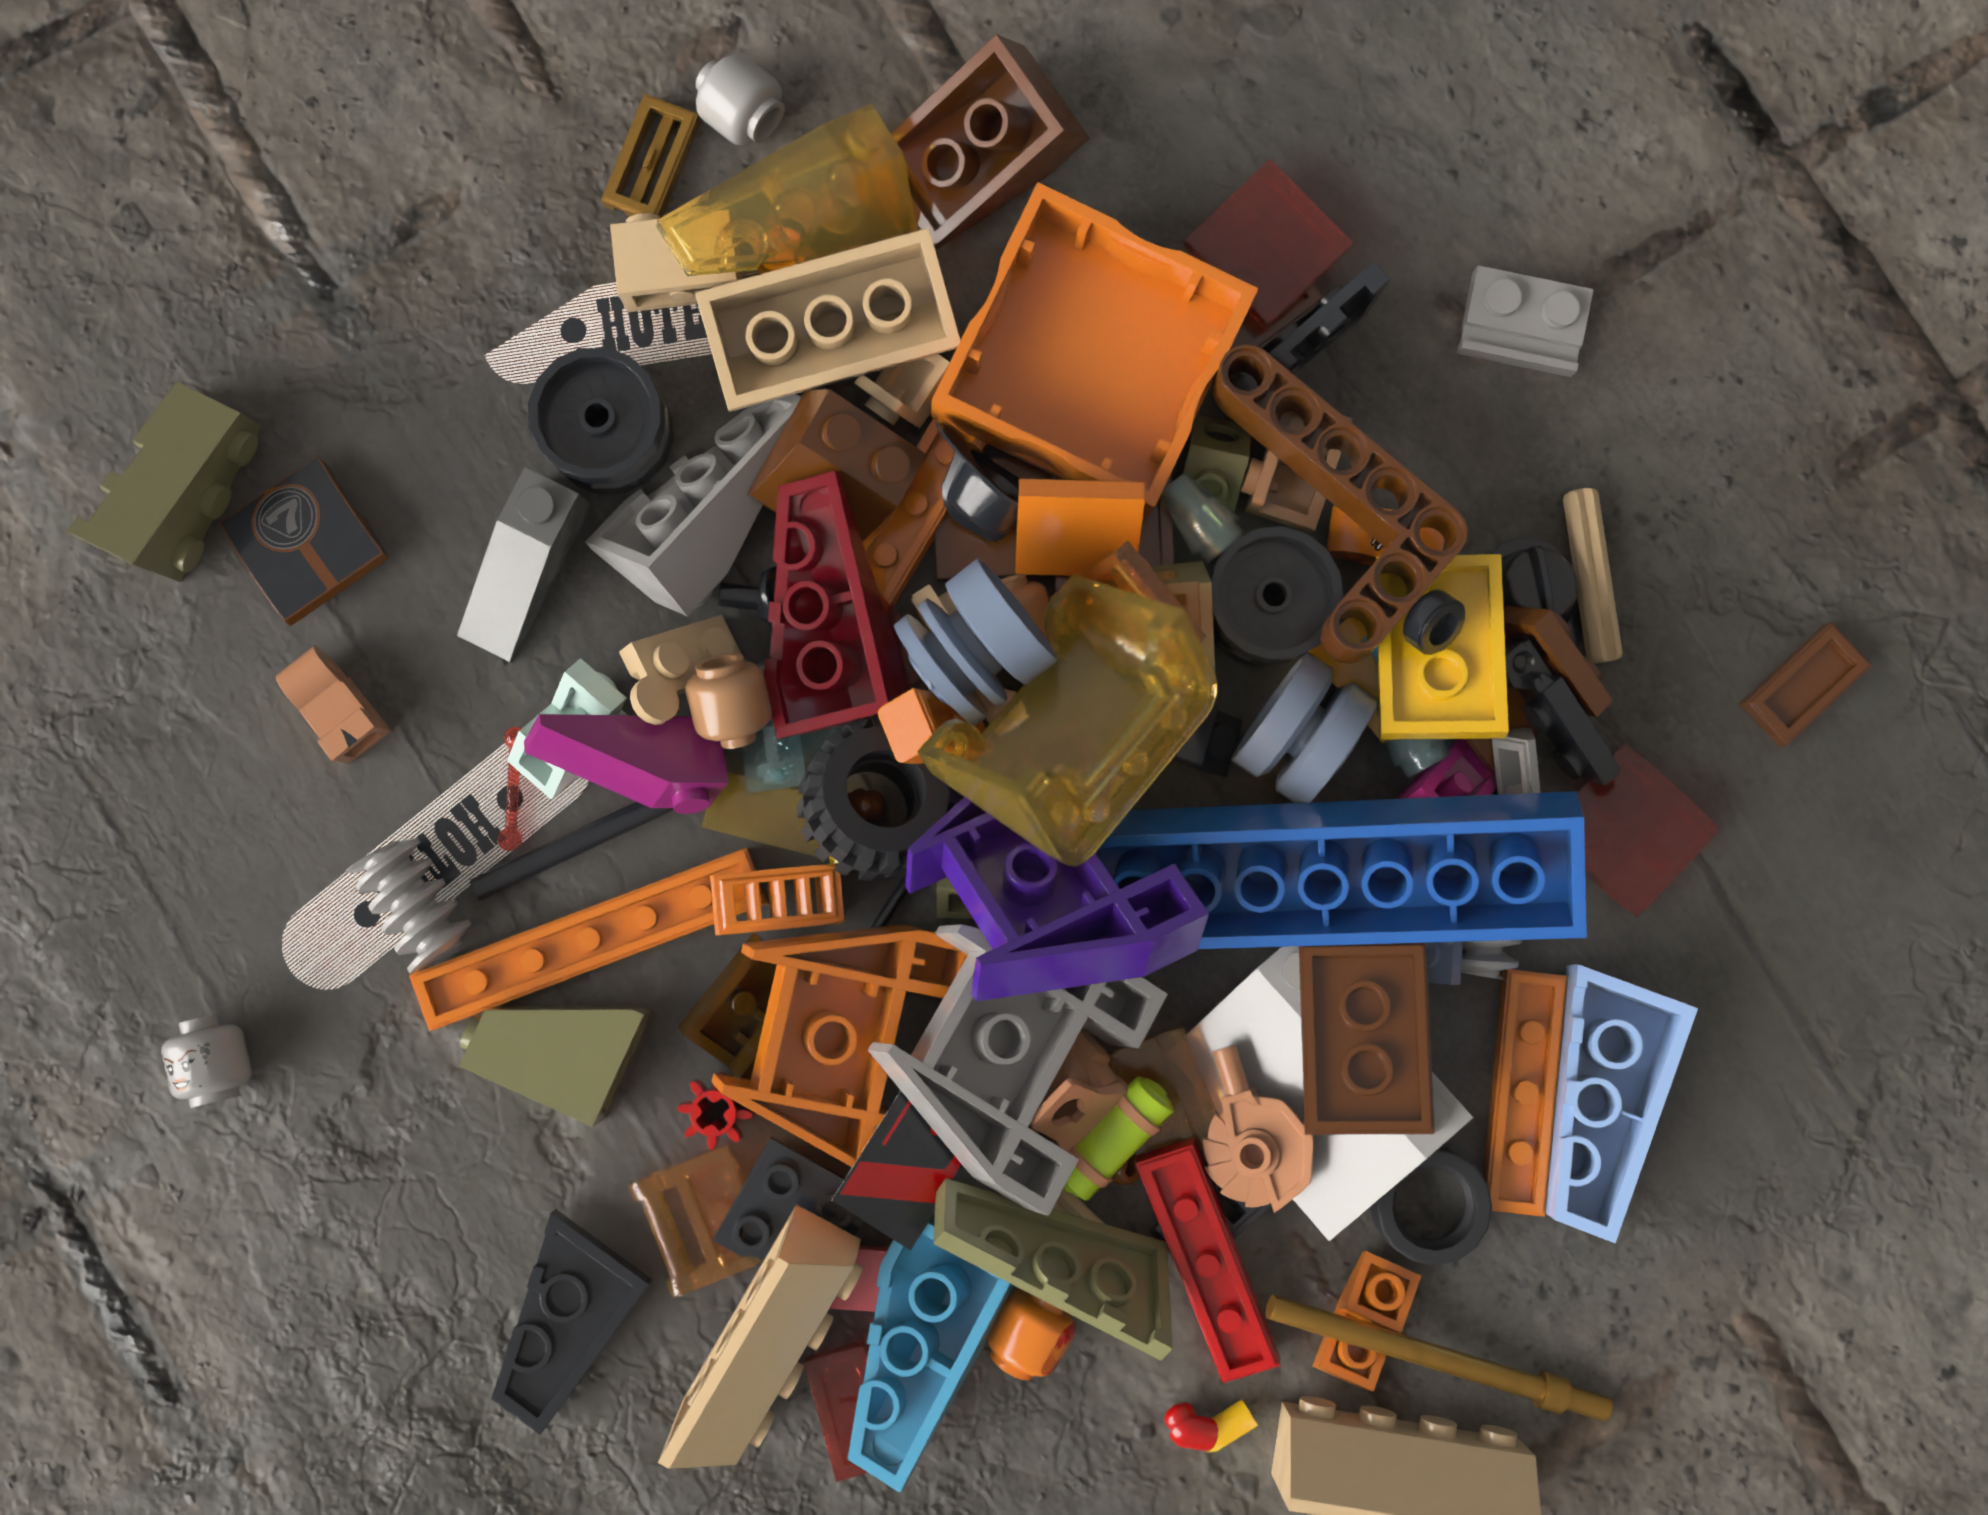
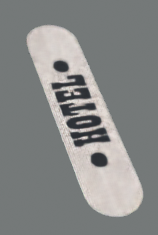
M810 254L809 261L820 257ZM786 255L777 256L776 258L784 259ZM753 260L740 262L742 279L760 275L754 267ZM615 282L590 287L486 353L485 358L493 371L503 379L513 383L528 384L535 383L537 378L555 359L578 348L606 347L630 356L639 365L709 355L712 352L698 304L628 312L617 294Z
M517 733L370 853L397 840L403 841L418 838L420 844L409 856L410 860L417 861L430 858L433 864L422 876L423 881L427 882L443 878L446 884L434 898L437 902L452 900L471 885L470 879L487 872L576 800L584 792L589 781L578 776L551 800L507 762L518 735ZM366 871L357 873L345 872L298 910L288 921L282 937L283 956L290 971L306 985L324 990L336 989L347 985L395 947L405 934V932L385 935L381 926L392 914V911L372 914L369 910V904L379 891L359 894L355 885Z

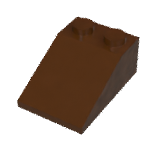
M996 34L879 144L869 156L920 230L929 228L934 248L939 249L1036 185L1037 182L1045 179L1090 138L1025 45Z

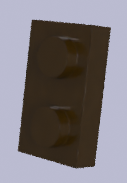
M754 932L746 943L765 940ZM741 948L678 1025V1028L686 1038L727 1065L735 1077L751 1080L777 964L753 960L741 953Z

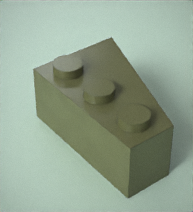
M176 381L133 439L134 444L141 447V450L121 476L110 471L100 484L101 489L109 493L88 522L76 517L66 532L132 565L181 582L185 573L192 571L199 563L204 551L202 540L212 521L218 519L227 509L231 499L230 486L240 467L247 465L253 458L258 446L257 434L261 425L242 413Z

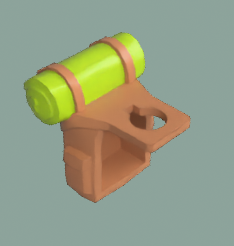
M1082 1028L1028 1128L1037 1134L1042 1133L1050 1142L1079 1159L1064 1189L1076 1197L1089 1201L1100 1188H1106L1112 1181V1176L1151 1136H1156L1162 1130V1125L1175 1110L1167 1096L1168 1093L1151 1079L1138 1076L1127 1084L1122 1078L1116 1076L1108 1066L1111 1057L1105 1048L1099 1044L1090 1032Z

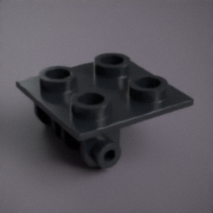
M771 1136L712 1240L760 1267L796 1205L803 1207L854 1236L861 1227L863 1220L832 1201L845 1180L843 1176Z

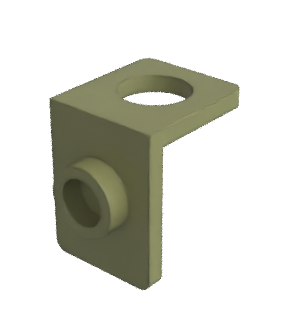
M1199 414L1196 415L1192 424L1189 450L1174 506V512L1177 515L1223 525H1229L1232 522L1250 456L1251 435L1236 422ZM1206 433H1224L1231 436L1235 441H1219L1211 438Z

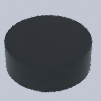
M1438 589L1426 593L1412 606L1403 624L1404 639L1423 654L1432 655L1441 652L1452 644L1464 625V605L1444 590Z

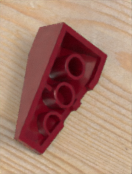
M831 471L778 486L773 561L777 564L774 602L769 603L768 622H772L770 659H765L764 678L772 707V719L777 739L842 727L855 720H859L860 723L868 721L870 717L878 716V711L883 705L906 693L908 690L899 651L839 472Z

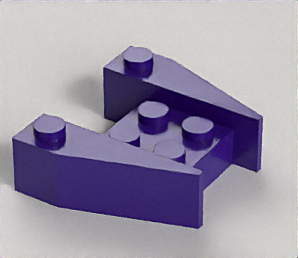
M1076 722L1022 745L908 848L905 886L908 892L911 894L948 877L992 947V950L976 957L971 992L975 1001L1144 977L1198 950L1209 913L1176 865L1172 864L1119 889L1073 819L1100 807L1108 769Z

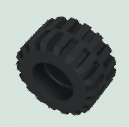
M872 716L865 726H862L859 720H855L846 724L840 734L835 731L825 741L807 767V772L800 782L798 793L802 794V798L796 807L797 817L805 818L807 822L801 832L806 842L816 839L820 846L814 854L823 863L831 856L838 861L834 871L845 876L854 869L859 871V880L872 881L878 874H882L884 880L898 877L904 870H907L908 848L960 802V793L951 791V788L959 779L955 767L945 769L943 762L922 764L898 762L895 759L879 717ZM873 772L892 780L899 787L906 801L907 818L905 824L886 828L873 825L861 818L853 809L848 798V777L857 773Z

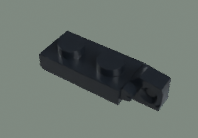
M1514 638L1512 642L1505 646L1507 686L1517 688L1526 703L1522 705L1525 717L1537 730L1547 734L1556 748L1552 752L1555 762L1569 777L1573 779L1580 777L1606 786L1621 773L1619 770L1622 768L1563 678L1552 675L1530 639Z

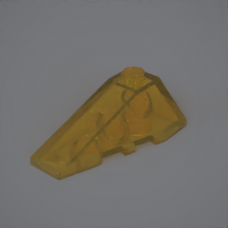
M872 104L822 124L661 217L656 223L657 229L687 276L757 270L760 264L795 261L796 265L917 231L903 152Z

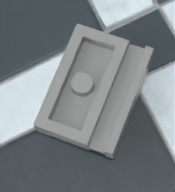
M1478 265L1472 272L1461 327L1463 330L1456 354L1572 377L1578 371L1579 363H1577L1579 350L1583 345L1593 289Z

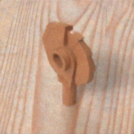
M1236 1044L1212 1051L1226 1096L1221 1098L1223 1112L1221 1115L1218 1112L1214 1115L1209 1126L1208 1137L1203 1138V1150L1208 1163L1204 1168L1211 1179L1222 1188L1220 1193L1236 1201L1246 1202L1245 1207H1260L1271 1203L1273 1211L1276 1212L1311 1183L1315 1146L1314 1135H1304V1122L1285 1100L1259 1096L1255 1087L1249 1088Z

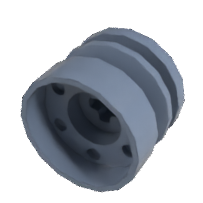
M979 557L945 584L949 596L957 608L954 613L948 615L940 606L927 598L918 607L931 629L930 632L909 614L894 625L899 639L909 654L908 658L924 683L944 704L952 707L968 723L974 726L988 716V711L976 689H979L992 703L999 707L1007 701L1008 697L1004 687L996 675L1000 670L1004 668L1014 678L1027 686L1059 659L1054 648L1028 612L1000 578Z

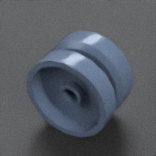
M1309 651L1297 660L1277 686L1241 739L1231 758L1232 762L1256 778L1269 773L1285 753L1289 754L1277 775L1276 792L1292 803H1310L1326 783L1338 772L1358 743L1378 704V698L1356 683L1351 682L1339 687L1324 706L1321 707L1319 704L1332 683L1333 668Z

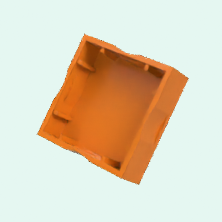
M1037 182L1000 258L997 277L989 296L980 311L969 322L932 398L931 417L943 419L958 430L1062 480L1145 482L1143 519L1147 520L1156 506L1192 430L1193 421L1217 374L1220 362L1230 350L1259 288L1180 250H1172L1145 241L1122 226L1116 219Z

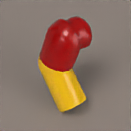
M1243 1399L1213 1417L1197 1416L1191 1404L1185 1401L1170 1407L1164 1416L1165 1424L1171 1430L1169 1437L1176 1445L1182 1448L1205 1452L1219 1451L1258 1426Z

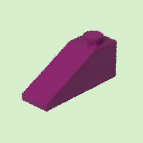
M539 714L524 740L525 753L650 808H673L679 814L698 813L709 808L729 783L724 752L720 741L707 740L697 734L692 717L674 716L663 724L653 725L645 722L639 716Z

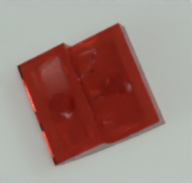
M1624 743L1613 755L1622 768L1619 770L1621 773L1606 786L1588 781L1578 792V797L1584 815L1585 870L1590 873L1591 881L1638 918L1719 833V828L1678 787Z

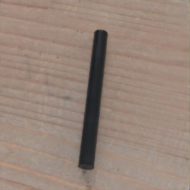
M634 802L470 879L472 889L477 898L482 901L673 811V808H650L641 803Z

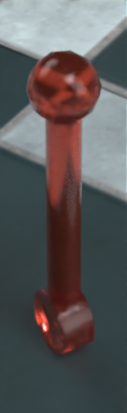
M511 727L504 734V742L509 747V755L518 732L522 729L521 727ZM509 762L505 828L499 832L497 841L503 850L513 851L522 845L523 835L517 829L520 772Z

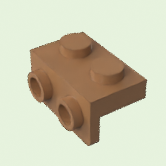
M1284 410L1275 414L1280 425L1288 430L1296 431L1305 427L1301 417L1293 411ZM1344 416V417L1347 418L1350 422L1352 421V418H1349V417ZM1267 448L1265 449L1262 461L1251 458L1240 492L1250 495L1245 512L1310 534L1316 530L1326 497ZM1335 449L1324 451L1325 461L1330 467L1336 469L1341 451Z

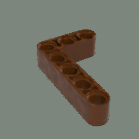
M1247 344L1233 347L1221 360L1213 383L1212 393L1217 406L1387 548L1335 607L1321 628L1320 639L1323 649L1332 659L1346 664L1360 662L1370 655L1460 552L1467 540L1468 529L1465 519L1458 510L1266 351L1255 345ZM1236 372L1247 373L1256 380L1258 387L1250 391L1239 390L1233 386L1228 376ZM1284 410L1293 411L1301 417L1305 427L1296 431L1288 430L1280 425L1275 414ZM1335 449L1345 453L1350 459L1351 469L1343 471L1330 467L1324 459L1323 452ZM1382 488L1392 492L1397 498L1398 509L1390 511L1378 507L1373 501L1371 490ZM1427 527L1439 531L1446 543L1445 550L1436 551L1426 547L1421 541L1420 529ZM1389 572L1400 576L1407 588L1406 596L1394 597L1386 593L1379 581L1380 574ZM1355 618L1360 621L1366 628L1367 642L1358 644L1346 640L1340 632V619Z

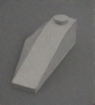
M792 394L747 407L716 431L714 437L716 445L707 452L697 455L690 460L684 455L669 466L675 476L648 496L640 488L624 500L585 541L586 544L655 603L688 617L696 608L708 601L713 589L728 574L763 505L748 496L747 492L802 396Z

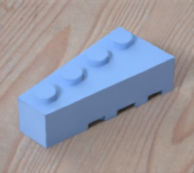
M1579 964L1566 965L1565 976H1568L1545 1213L1556 1221L1616 1243L1698 1008Z

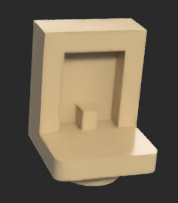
M936 354L883 369L875 382L865 375H860L854 383L871 395L865 406L883 419L895 425L901 416L920 429L931 413L932 398L950 362L941 355Z

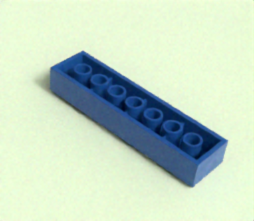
M1577 791L1089 812L1074 819V822L1119 889L1172 864L1176 865L1209 913L1198 949L1587 938L1584 815Z

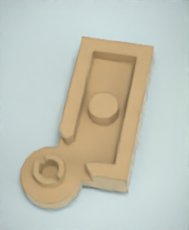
M723 615L631 642L619 651L630 676L639 680L631 690L630 700L632 707L642 720L653 725L663 724L676 715L679 709L678 695L686 693V683L696 673V665L699 662L722 654H741Z

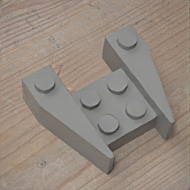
M962 924L939 926L935 935L967 954V958L911 1055L893 1044L872 1042L868 1051L973 1178L1017 1205L1049 1216L1079 1159L1029 1129L1028 1126L1082 1028L1110 1046L1139 1048L1168 994L1144 978L1139 977L975 1001L971 992L976 957L992 950V947L979 928Z

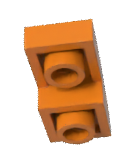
M1363 1251L1333 1313L1402 1333L1421 1275L1370 1252ZM1323 1336L1312 1367L1361 1389L1374 1392L1387 1355Z

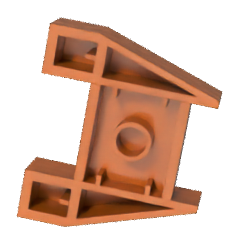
M906 924L743 943L741 953L753 960L777 964L751 1080L713 1073L711 1082L728 1098L853 1167L891 1107L881 1104L887 1073L868 1051L872 1042L894 1045L906 991L944 998L968 955L935 935L936 931Z

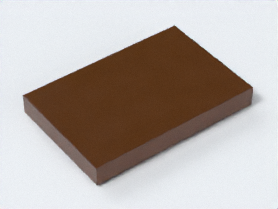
M1426 943L1299 946L1304 1135L1435 1134Z

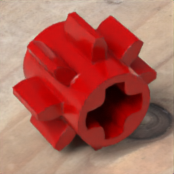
M720 1071L717 1074L725 1075V1071ZM697 1078L690 1083V1087L697 1097L693 1102L686 1101L677 1106V1111L690 1114L692 1125L684 1133L686 1138L693 1136L697 1132L708 1136V1150H713L718 1145L720 1135L727 1133L734 1142L740 1141L744 1136L742 1130L736 1124L739 1119H750L756 1113L723 1095L714 1084L707 1088L703 1081ZM706 1096L713 1103L721 1098L728 1103L730 1108L724 1113L727 1124L721 1118H717L712 1122L706 1118L704 1112L710 1107Z

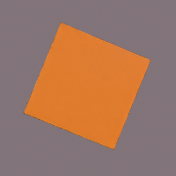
M1019 479L1015 574L1135 577L1145 504V482Z

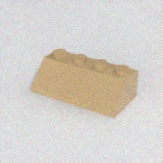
M929 228L695 292L729 412L957 349L960 343L959 333Z
M795 1206L684 1396L659 1458V1464L668 1469L736 1465L748 1444L756 1448L761 1445L775 1417V1413L769 1411L777 1395L788 1399L804 1369V1365L798 1362L799 1358L807 1346L814 1350L818 1349L833 1320V1316L827 1313L836 1296L844 1301L847 1300L861 1275L863 1267L855 1263L861 1239L803 1207Z
M1312 1396L1300 1397L1299 1404L1282 1401L1271 1474L1289 1511L1312 1515H1541L1536 1456L1520 1439H1517L1518 1434L1513 1430L1495 1425H1481L1480 1432L1457 1429V1423L1432 1415L1420 1416L1419 1423L1397 1420L1395 1412L1375 1406H1361L1359 1413L1336 1410L1334 1402Z

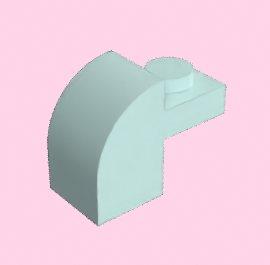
M580 658L564 672L552 703L540 714L627 715L621 710L627 698L617 690V687L609 677L596 672ZM538 714L518 732L507 762L553 800L578 776L525 753L524 740L539 716Z

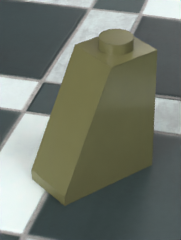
M498 1006L487 1009L482 1016L475 1014L462 1035L459 1047L465 1049L466 1052L459 1067L593 1127L604 1120L654 1010L645 1006Z

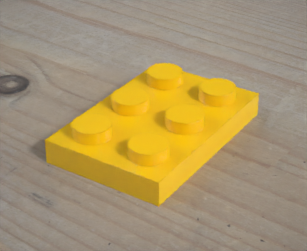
M1501 554L1456 555L1421 595L1422 597L1430 591L1440 589L1446 591L1464 605V625L1452 644L1441 652L1432 655L1421 653L1403 637V624L1408 614L1407 612L1377 646L1380 740L1489 739L1507 737L1509 727ZM1389 572L1380 574L1379 581L1386 593L1394 597L1406 596L1407 588L1400 576Z

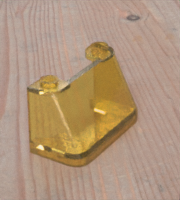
M1073 574L1048 603L1044 613L1046 637L1058 655V661L1027 686L1024 684L982 734L972 723L955 718L944 722L938 727L917 752L929 771L936 778L1049 857L1066 865L1078 866L1085 863L1095 854L1207 718L1217 696V680L1184 609Z

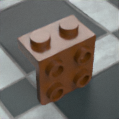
M1509 605L1503 609L1505 646L1516 637L1530 639L1552 675L1563 678L1587 716L1598 717L1613 702V699L1600 682L1602 679L1601 672L1592 661L1582 656L1569 637L1571 630L1568 624L1560 615L1550 609ZM1507 686L1509 730L1529 727L1532 728L1535 737L1540 731L1528 721L1522 711V705L1526 703L1517 688ZM1492 738L1465 739L1486 768L1495 770Z

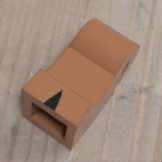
M316 645L276 675L279 687L320 738L317 742L331 761L351 764L392 732L350 677L347 678L338 665Z

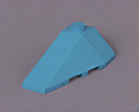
M934 1216L929 1220L911 1251L893 1240L880 1264L877 1280L879 1292L874 1321L870 1323L867 1344H870L864 1382L859 1387L848 1453L849 1461L898 1492H901L906 1486L987 1343V1337L1005 1302L1016 1288V1286L934 1245Z

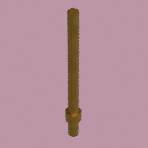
M1274 1294L1271 1295L1267 1303V1319L1532 1399L1535 1407L1556 1414H1562L1565 1410L1604 1422L1612 1414L1613 1402L1610 1397L1571 1386L1570 1380L1566 1377L1542 1371L1538 1375L1531 1374Z

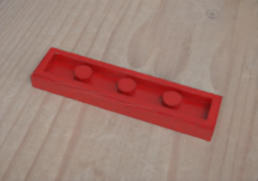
M1195 1138L1138 1155L1135 1164L1222 1383L1279 1367L1280 1354L1210 1176L1204 1168L1205 1164Z

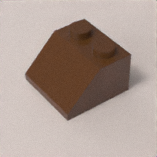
M808 390L803 393L747 495L776 513L778 486L831 471H838L863 542L899 506L927 454L832 390Z

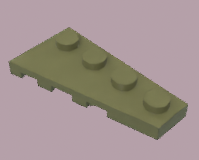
M947 1178L937 1189L935 1198L934 1245L1160 1361L1173 1349L1167 1242L1054 1209L1047 1216L1025 1209L999 1193Z

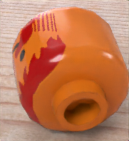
M1016 1287L1009 1295L987 1337V1342L992 1349L990 1357L1000 1369L1020 1380L1029 1381L1033 1376L1043 1377L1049 1375L1056 1369L1076 1333V1324L1071 1314Z

